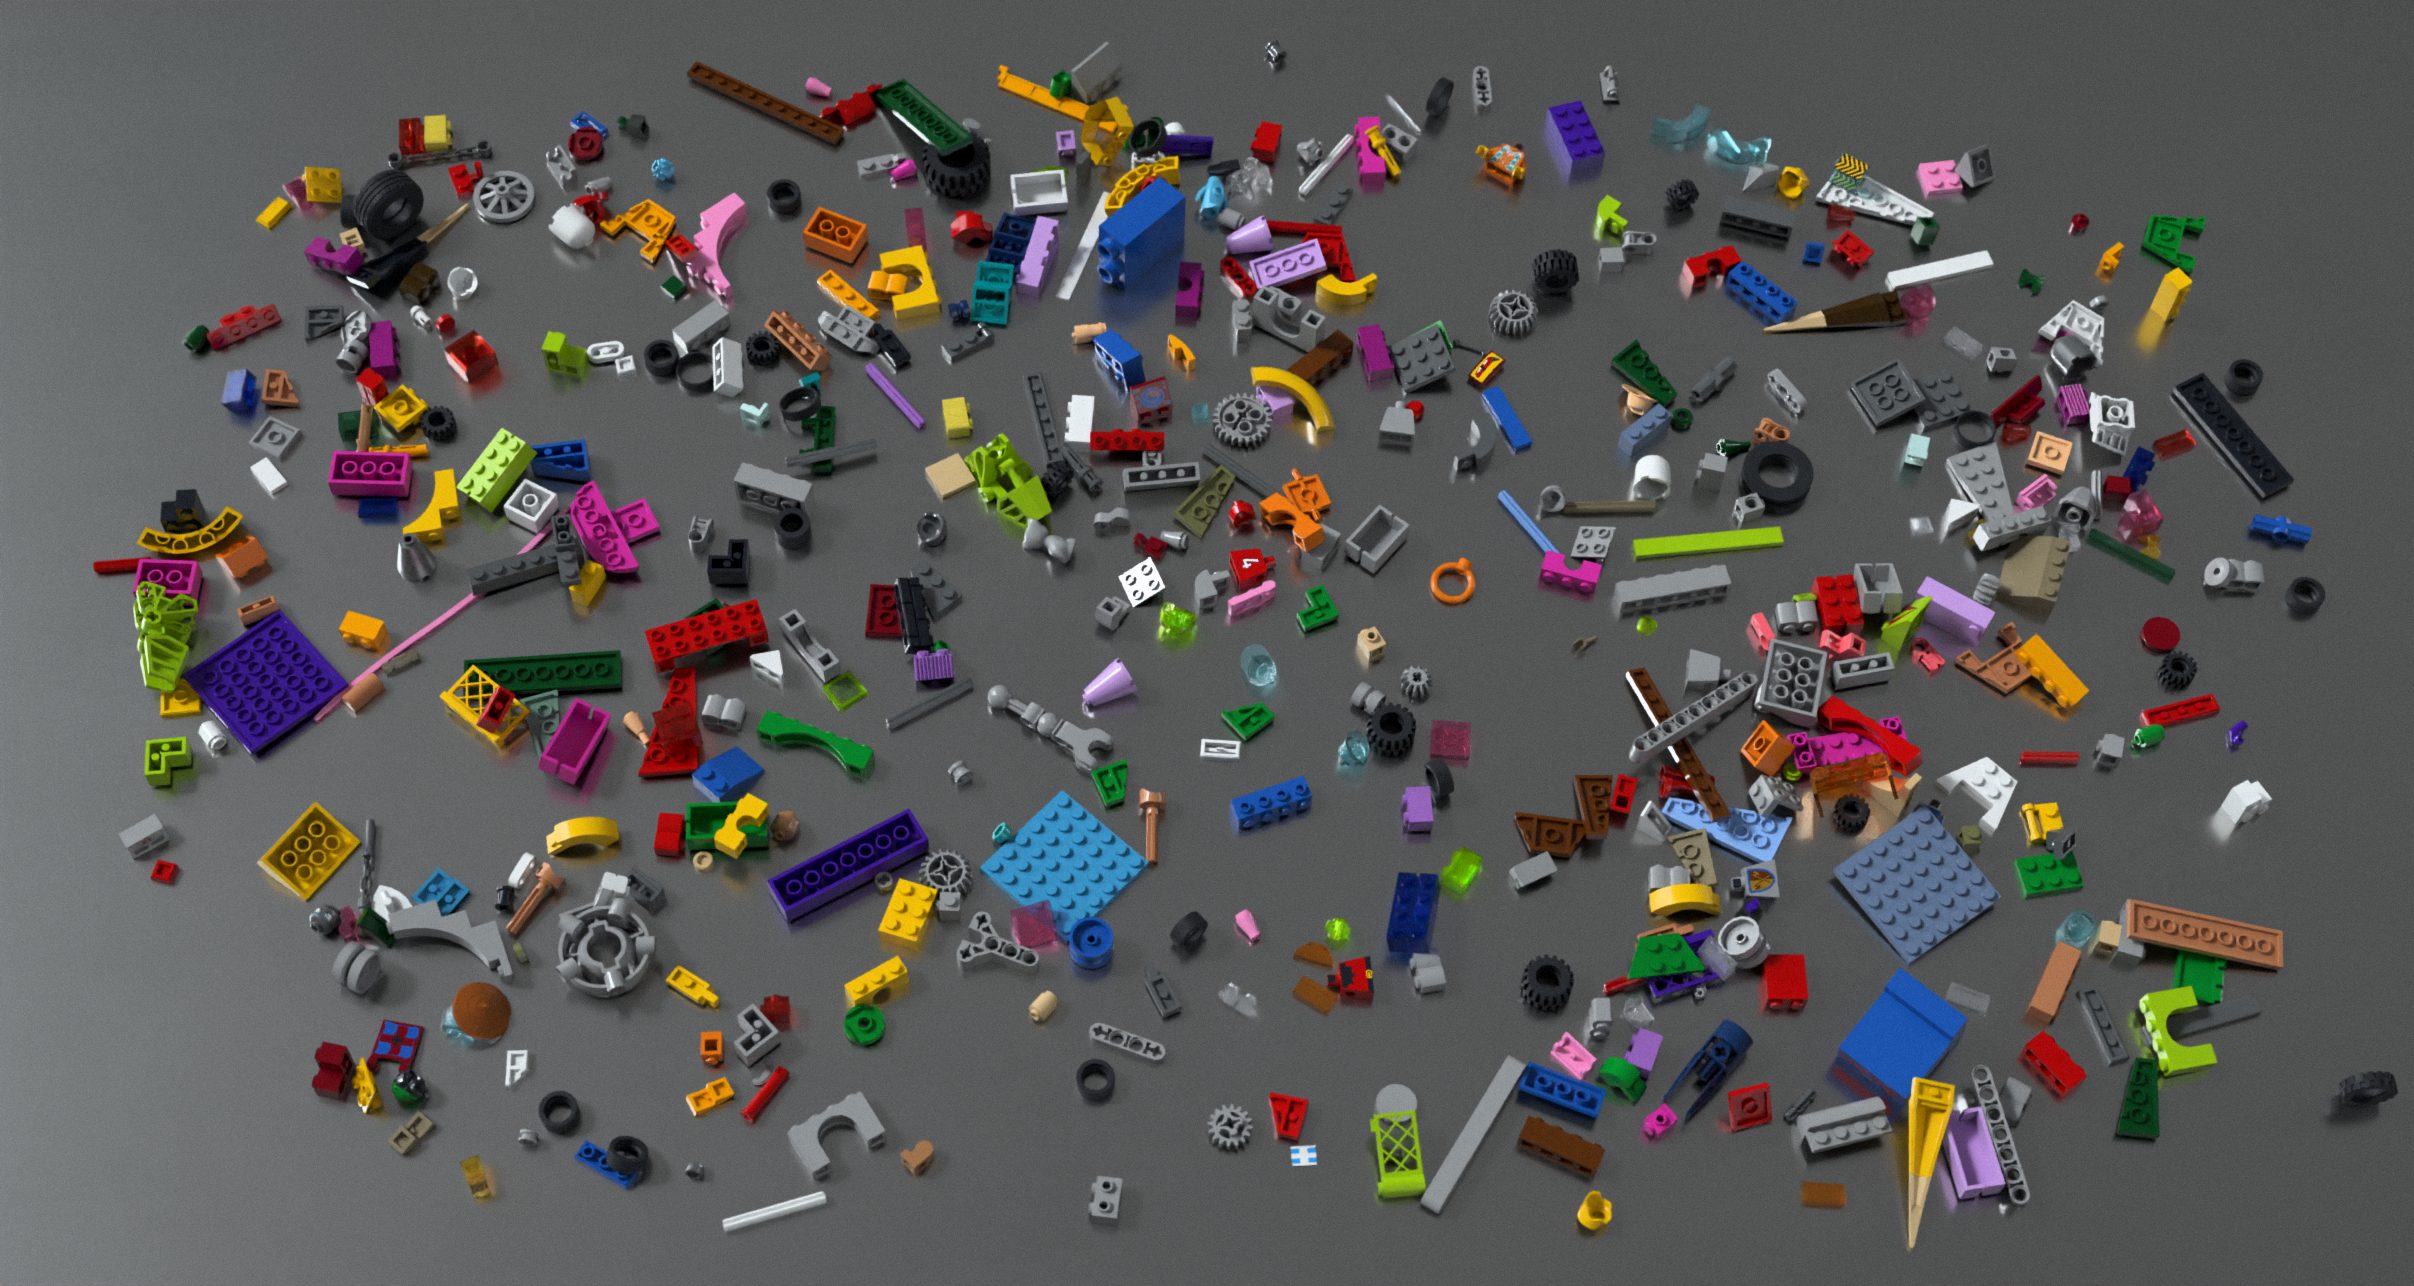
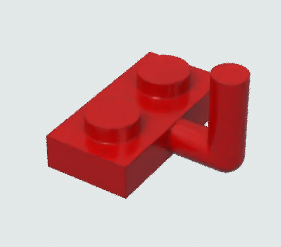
M477 161L474 163L476 173L469 175L465 163L447 168L459 199L473 195L475 189L472 181L484 177L481 162Z

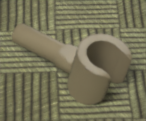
M1593 636L1585 640L1578 638L1572 646H1577L1579 649L1576 653H1580L1589 643L1596 641L1597 637Z

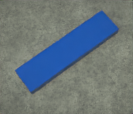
M1496 386L1483 391L1482 397L1514 450L1517 451L1532 445L1531 438L1500 387Z

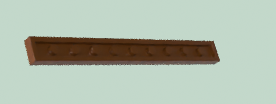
M698 61L687 72L688 78L834 145L837 144L845 133L844 128Z
M1643 667L1627 671L1626 677L1655 727L1672 717L1671 711L1646 669ZM1684 737L1669 746V751L1710 821L1715 823L1729 819L1731 816L1729 809L1687 738Z

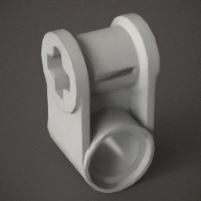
M1635 231L1623 233V253L1628 255H1651L1655 252L1657 237L1654 233Z
M698 516L693 517L688 533L689 546L692 552L701 553L705 551L713 531V519L704 520L699 519Z

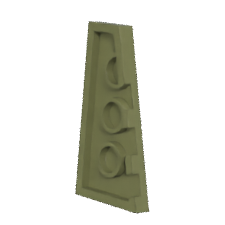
M1221 464L1173 512V516L1201 539L1232 485L1235 475Z

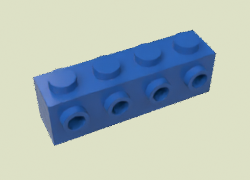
M1742 261L1729 272L1726 284L1779 324L1785 322L1795 313L1798 302L1792 296L1782 291L1779 286L1770 282L1764 275L1754 270L1751 265Z
M1301 776L1231 799L1230 810L1238 829L1242 827L1248 828L1257 822H1266L1275 816L1287 815L1293 810L1309 807L1312 804L1313 795L1305 777Z

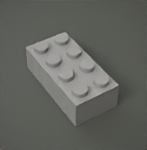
M743 462L733 480L737 501L775 513H779L787 508H798L803 510L808 517L815 506L813 485L806 480H798L789 475L778 474L773 470H765L754 464Z

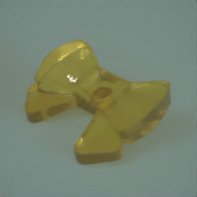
M2142 535L2138 542L2149 544V546L2140 550V554L2150 559L2159 558L2161 553L2158 550V543L2161 537L2158 535Z

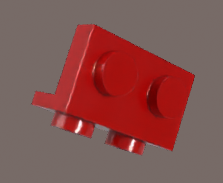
M1848 229L1837 241L1835 239L1832 241L1833 250L1839 256L1843 254L1847 258L1846 261L1853 267L1856 265L1858 268H1861L1874 254V251Z

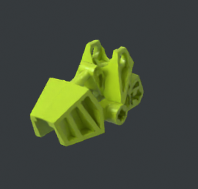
M1003 433L989 442L986 446L987 448L980 446L964 458V463L980 482L981 487L978 488V492L981 498L986 503L996 498L997 512L1017 525L1027 529L1030 518L1039 520L1052 512L1038 475L1031 479L1029 478V476L1033 475L1030 464L1021 459L1009 439ZM1008 473L1012 479L1011 482L1016 487L1008 493L996 480V478H1000Z
M143 581L137 586V599L134 601L133 612L136 628L141 632L137 649L143 653L140 665L145 687L172 694L189 658V646L186 645V642L190 638L191 628L195 627L194 614L198 613L197 600L182 593L173 600L165 598L166 587L149 581ZM143 589H147V591L149 592L148 598L145 597V591ZM191 603L194 608L186 610L183 604ZM184 618H189L191 621L189 624L181 623Z

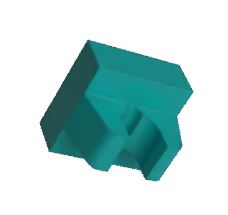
M818 372L798 381L801 387H810L812 383V385L816 386L817 390L821 389Z

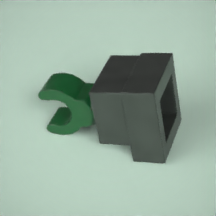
M632 114L629 119L619 116L616 121L621 123L618 127L619 129H628L629 134H634L639 139H643L649 129L645 116L639 114Z

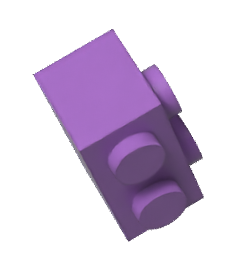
M1430 786L1406 787L1405 795H1402V806H1406L1404 824H1408V831L1432 830L1433 812Z
M1643 1028L1639 1029L1638 1034L1633 1033L1630 1042L1633 1048L1631 1052L1627 1051L1624 1060L1634 1065L1641 1072L1640 1077L1648 1079L1663 1036Z

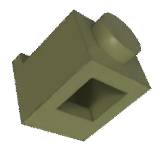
M1977 825L1961 826L1956 837L1958 845L1966 854L1980 853L1979 846L1982 844V834L1978 830Z

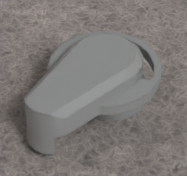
M971 118L964 119L963 124L960 126L968 130L969 133H976L977 137L980 136L989 147L992 139L984 137L983 132L980 130V124Z

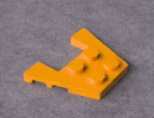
M648 199L629 208V211L622 215H615V218L608 222L606 220L601 222L600 227L614 236L623 226L627 225L650 241L640 250V254L654 263L676 223V217Z

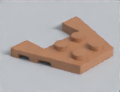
M2013 622L2001 628L1997 633L2009 647L1982 663L1970 649L1955 659L1957 664L2004 693L2010 692L2033 677L2030 670L2014 654L2022 646V640L2020 635H2017Z

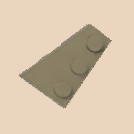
M1706 828L1667 837L1685 868L1690 870V876L1695 884L1710 887L1718 885Z

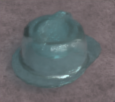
M1258 644L1246 647L1242 652L1240 663L1252 684L1260 687L1274 683L1273 680L1277 675V668L1268 651Z
M1351 729L1346 740L1339 746V764L1341 766L1346 764L1349 767L1365 765L1369 754V745L1365 736L1359 730Z
M2085 910L2069 913L2056 932V945L2058 941H2061L2076 949H2080L2097 930L2098 920L2096 916Z

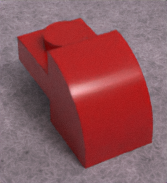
M1618 774L1610 806L1611 811L1629 815L1638 779Z

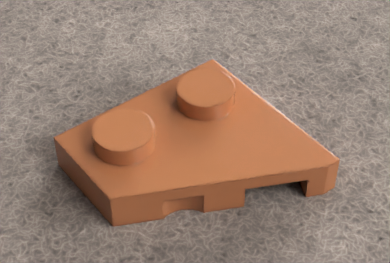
M266 369L261 399L262 404L299 406L298 399L293 392V387L289 383L285 371Z

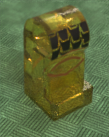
M476 1155L460 1161L474 1200L491 1194L479 1156Z

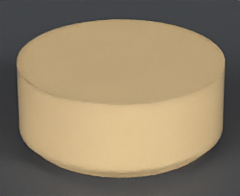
M702 851L694 856L693 863L697 871L707 872L712 869L714 860L709 852Z

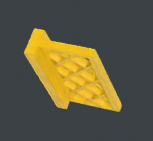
M472 665L448 692L444 691L439 697L450 709L498 748H501L505 744L503 740L529 714L530 710L514 698L512 701L514 704H511L507 710V718L502 720V722H508V727L503 733L497 729L494 733H490L477 726L476 723L485 708L483 707V699L490 698L493 694H483V686L492 685L494 692L499 685L476 666ZM476 672L479 675V682L469 683V677ZM479 686V695L469 696V687ZM459 688H466V696L457 697L454 693ZM480 699V708L471 709L469 707V700ZM519 707L523 710L518 716L511 717V708Z

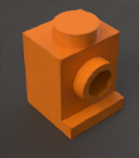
M722 1031L701 1032L702 1062L706 1061L708 1065H716L718 1061H723L724 1038Z

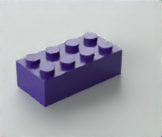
M1581 100L1549 107L1546 123L1569 173L1572 174L1602 167L1605 151Z

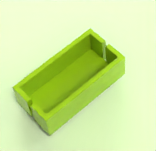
M501 428L456 488L469 499L492 513L537 452L526 442Z

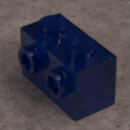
M248 369L228 371L221 404L231 412L251 410L257 377Z
M2139 446L2123 477L2130 478L2133 492H2137L2140 484L2144 486L2149 476L2146 472H2151L2156 463L2153 461L2155 453Z

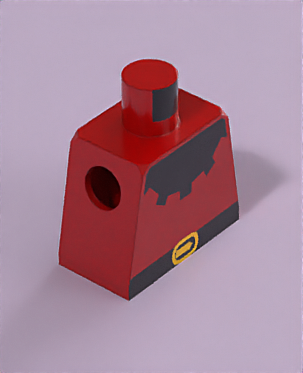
M1370 956L1340 962L1337 974L1326 976L1327 987L1339 986L1340 997L1373 1000L1374 985Z

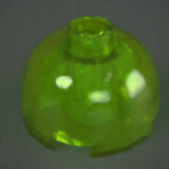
M1167 602L1163 603L1159 611V622L1166 629L1165 633L1171 636L1190 632L1196 624L1198 617L1188 610L1180 609L1177 605Z

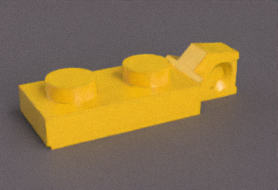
M679 965L665 980L666 984L698 1004L704 1005L706 1002L708 1005L716 1008L720 1003L719 997L713 994L714 989L711 988L710 984Z

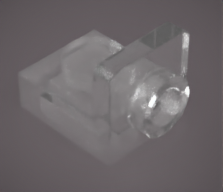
M1642 995L1637 998L1632 997L1628 999L1623 1010V1014L1636 1032L1654 1021L1653 1016L1643 1004L1644 998Z

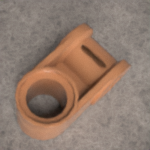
M1763 418L1760 426L1754 429L1753 436L1763 443L1771 441L1788 443L1790 432L1786 427L1773 422L1771 419Z

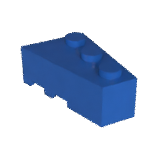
M1110 329L1093 338L1096 353L1108 368L1112 367L1116 371L1115 377L1118 380L1122 379L1124 381L1127 392L1130 391V387L1146 382L1141 353L1135 351L1129 342L1126 343L1120 334H1116Z
M585 439L530 446L537 452L530 462L533 474L591 482L589 455Z

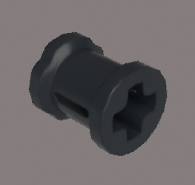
M499 886L497 888L498 900L495 903V909L502 912L513 910L512 896L515 894L514 888Z

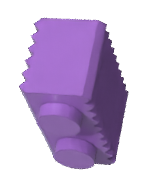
M938 649L936 653L918 651L917 655H913L916 681L954 677L952 651L948 652V649Z

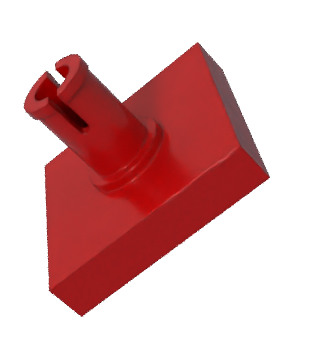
M1767 1082L1728 1092L1730 1125L1734 1131L1772 1121L1770 1086Z

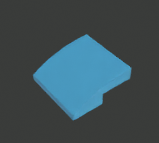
M437 868L411 897V900L418 905L436 900L441 917H444L453 911L470 889L456 878L452 879L441 869Z

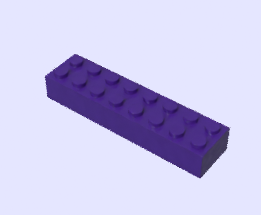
M907 809L767 880L768 889L786 921L789 922L875 878L878 873L887 872L928 851L929 841L911 810Z

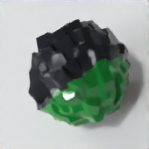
M410 1069L403 1071L397 1075L392 1083L394 1097L404 1102H411L421 1098L424 1093L425 1080L421 1076L417 1077V1074Z

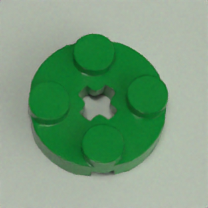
M859 1004L852 1007L845 1016V1034L858 1046H865L876 1042L885 1032L884 1016L875 1006ZM860 1022H869L868 1027L861 1028Z

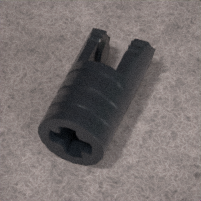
M1239 160L1221 161L1219 164L1209 165L1207 171L1210 176L1226 177L1239 175Z

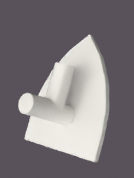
M379 885L372 901V909L388 922V914L412 907L409 900L402 893Z

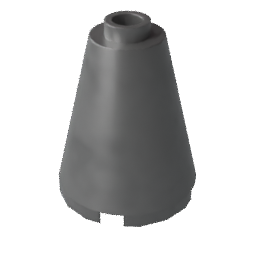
M406 533L402 535L399 539L397 559L399 573L404 579L409 581H421L427 575L430 576L436 567L433 553L415 534Z

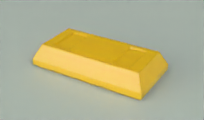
M277 197L255 221L270 229L293 205Z

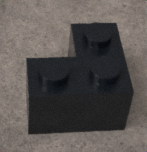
M196 489L176 490V501L161 502L160 522L165 531L174 532L177 530L203 528L204 507Z
M729 539L728 555H708L707 573L709 583L748 584L750 559L748 539Z

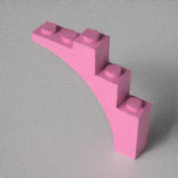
M735 192L700 214V225L703 230L693 236V246L697 249L699 255L693 261L687 262V270L690 275H694L698 280L704 278L714 286L719 295L722 294L726 299L732 296L730 283L724 277L718 265L719 251L728 231L747 214L745 202Z

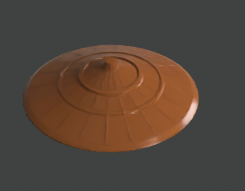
M474 982L465 985L457 992L452 1004V1013L456 1024L466 1035L478 1040H492L501 1036L508 1029L511 1019V1006L507 997L497 987L484 982Z

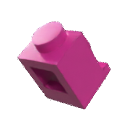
M1663 1103L1661 1107L1645 1118L1643 1123L1644 1129L1657 1140L1676 1125L1678 1117Z

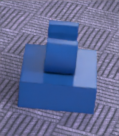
M1806 241L1803 260L1821 263L1824 244Z

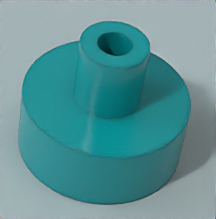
M1005 822L1001 823L993 832L992 838L998 843H1002L1004 840L1008 841L1013 837L1010 834L1011 827Z

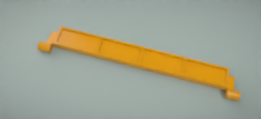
M1000 65L999 71L1001 73L997 78L1000 82L998 84L999 88L1084 122L1083 118L1090 106L1066 96L1063 98L1052 97L1049 94L1050 90L1008 73V67ZM1100 122L1099 128L1115 134L1119 125L1117 122Z

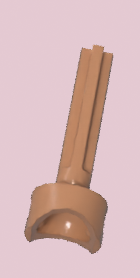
M1143 788L1140 790L1139 807L1147 810L1146 860L1149 864L1158 863V810L1166 807V791L1154 793Z
M544 862L538 869L535 877L539 883L505 928L513 935H516L546 894L548 888L557 891L566 879V877L556 876L550 864Z

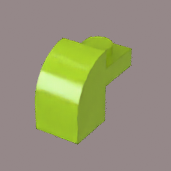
M1606 195L1599 203L1596 224L1601 231L1604 232L1606 228H1609L1612 232L1622 237L1623 233L1626 232L1628 221L1619 216L1622 203L1609 195Z

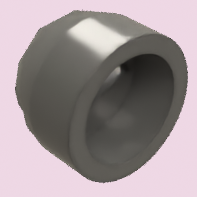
M697 1161L692 1162L688 1165L685 1174L691 1179L699 1180L703 1175V1165H698Z

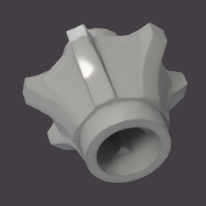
M1312 138L1309 142H1301L1297 147V154L1303 157L1305 162H1309L1311 166H1314L1315 162L1323 157L1322 142H1316V138Z

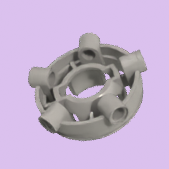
M614 898L611 906L593 907L583 911L576 917L568 912L561 918L558 925L563 930L558 947L561 964L556 967V970L564 982L570 980L580 990L589 994L609 996L623 993L633 987L643 977L648 969L651 955H656V936H649L642 920L629 911L631 904L627 900ZM630 926L638 933L630 936L621 928L627 929ZM618 937L622 946L620 953L614 958L615 966L604 969L602 962L595 961L588 955V945L592 946L596 941L603 938L615 939ZM580 941L577 953L569 954L572 943L576 945ZM638 957V961L640 964L635 969V971L629 975L630 971L628 968V963L630 961V964L634 966L636 963V958ZM582 973L588 979H591L592 974H594L596 976L597 983L604 985L591 984L583 981L584 978Z

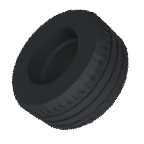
M395 169L384 170L367 180L357 192L353 201L354 217L370 235L376 238L394 237L410 227L421 213L424 202L423 191L405 172Z

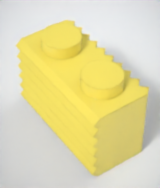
M446 115L424 116V144L427 153L448 150V145L452 144L451 135L448 134V131H452L451 121L447 120Z
M964 397L942 400L948 439L970 436V429H973L972 418H968L967 415L970 414L969 403H965Z

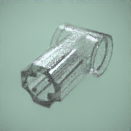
M1252 156L1247 158L1244 163V169L1256 180L1258 187H1269L1272 184L1269 166L1262 164L1257 158Z

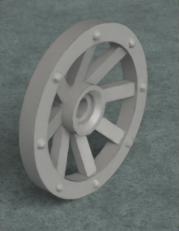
M499 171L489 174L477 184L473 193V201L477 212L485 219L498 223H507L520 219L530 211L535 201V192L532 183L524 175L514 171ZM500 180V184L498 185L491 184L493 182ZM505 180H514L509 184L505 183ZM522 184L523 186H525L527 190H519L513 188ZM484 189L492 190V192L481 196ZM513 195L525 196L527 200L522 204ZM493 198L487 209H485L481 202ZM511 202L518 209L508 213L507 203ZM498 203L502 205L503 214L492 212Z

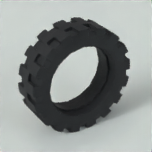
M2369 1071L2364 1074L2358 1073L2356 1076L2352 1075L2348 1079H2343L2342 1083L2338 1084L2342 1103L2348 1106L2376 1105L2379 1102H2386L2398 1094L2395 1077L2390 1072Z

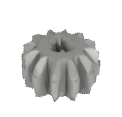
M1985 573L1978 582L1974 592V601L1989 607L1996 598L2001 580L1992 574Z
M1412 665L1409 670L1405 669L1400 679L1402 683L1401 689L1406 690V696L1412 694L1413 698L1416 695L1422 698L1424 693L1428 694L1433 686L1432 674L1428 673L1427 668L1421 670L1420 665L1417 669Z

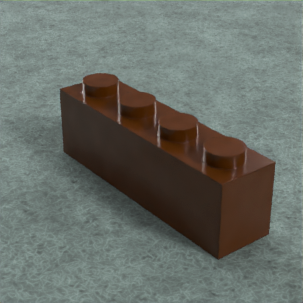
M1338 329L1286 371L1299 376L1313 386L1317 380L1323 379L1327 372L1337 368L1341 361L1348 359L1352 355L1354 342Z
M1529 1115L1517 1141L1518 1145L1591 1178H1594L1605 1153V1149L1599 1144L1587 1142L1577 1134H1569L1557 1125L1551 1126L1541 1118Z

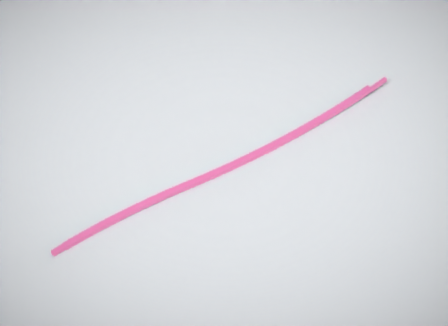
M571 504L564 512L560 511L556 516L568 514L571 510ZM550 521L518 554L531 551L553 530L552 522ZM473 593L469 594L442 616L390 651L351 682L348 688L336 695L313 719L318 722L342 701L341 697L371 672L375 673L378 671L382 663L391 661V659L449 620L481 594L473 596Z

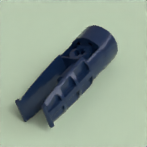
M1724 1019L1689 1061L1667 1094L1664 1095L1662 1104H1666L1701 1063L1702 1059L1706 1061L1705 1064L1696 1073L1700 1080L1706 1082L1716 1069L1719 1072L1687 1111L1685 1122H1688L1689 1117L1712 1095L1753 1045L1751 1036L1736 1023ZM1712 1042L1714 1046L1711 1049V1053H1709L1706 1049ZM1728 1058L1733 1059L1734 1061L1726 1068L1725 1064Z

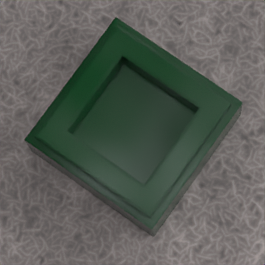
M674 275L661 285V290L673 299L687 289V285Z

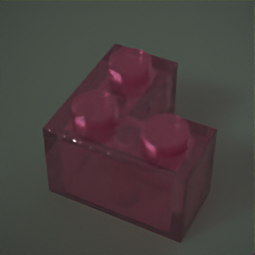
M2146 489L2129 494L2124 505L2127 513L2122 515L2117 528L2126 541L2159 530L2164 516Z

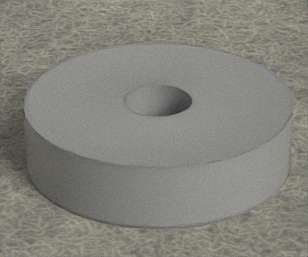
M2222 557L2212 560L2205 569L2204 578L2206 583L2214 588L2226 586L2233 577L2234 566L2230 561Z

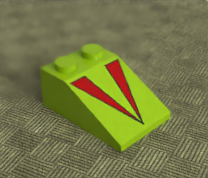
M1929 595L1905 604L1901 609V613H1894L1893 619L1890 622L1886 621L1882 626L1881 630L1883 633L1880 639L1900 651L1921 627L1932 597Z

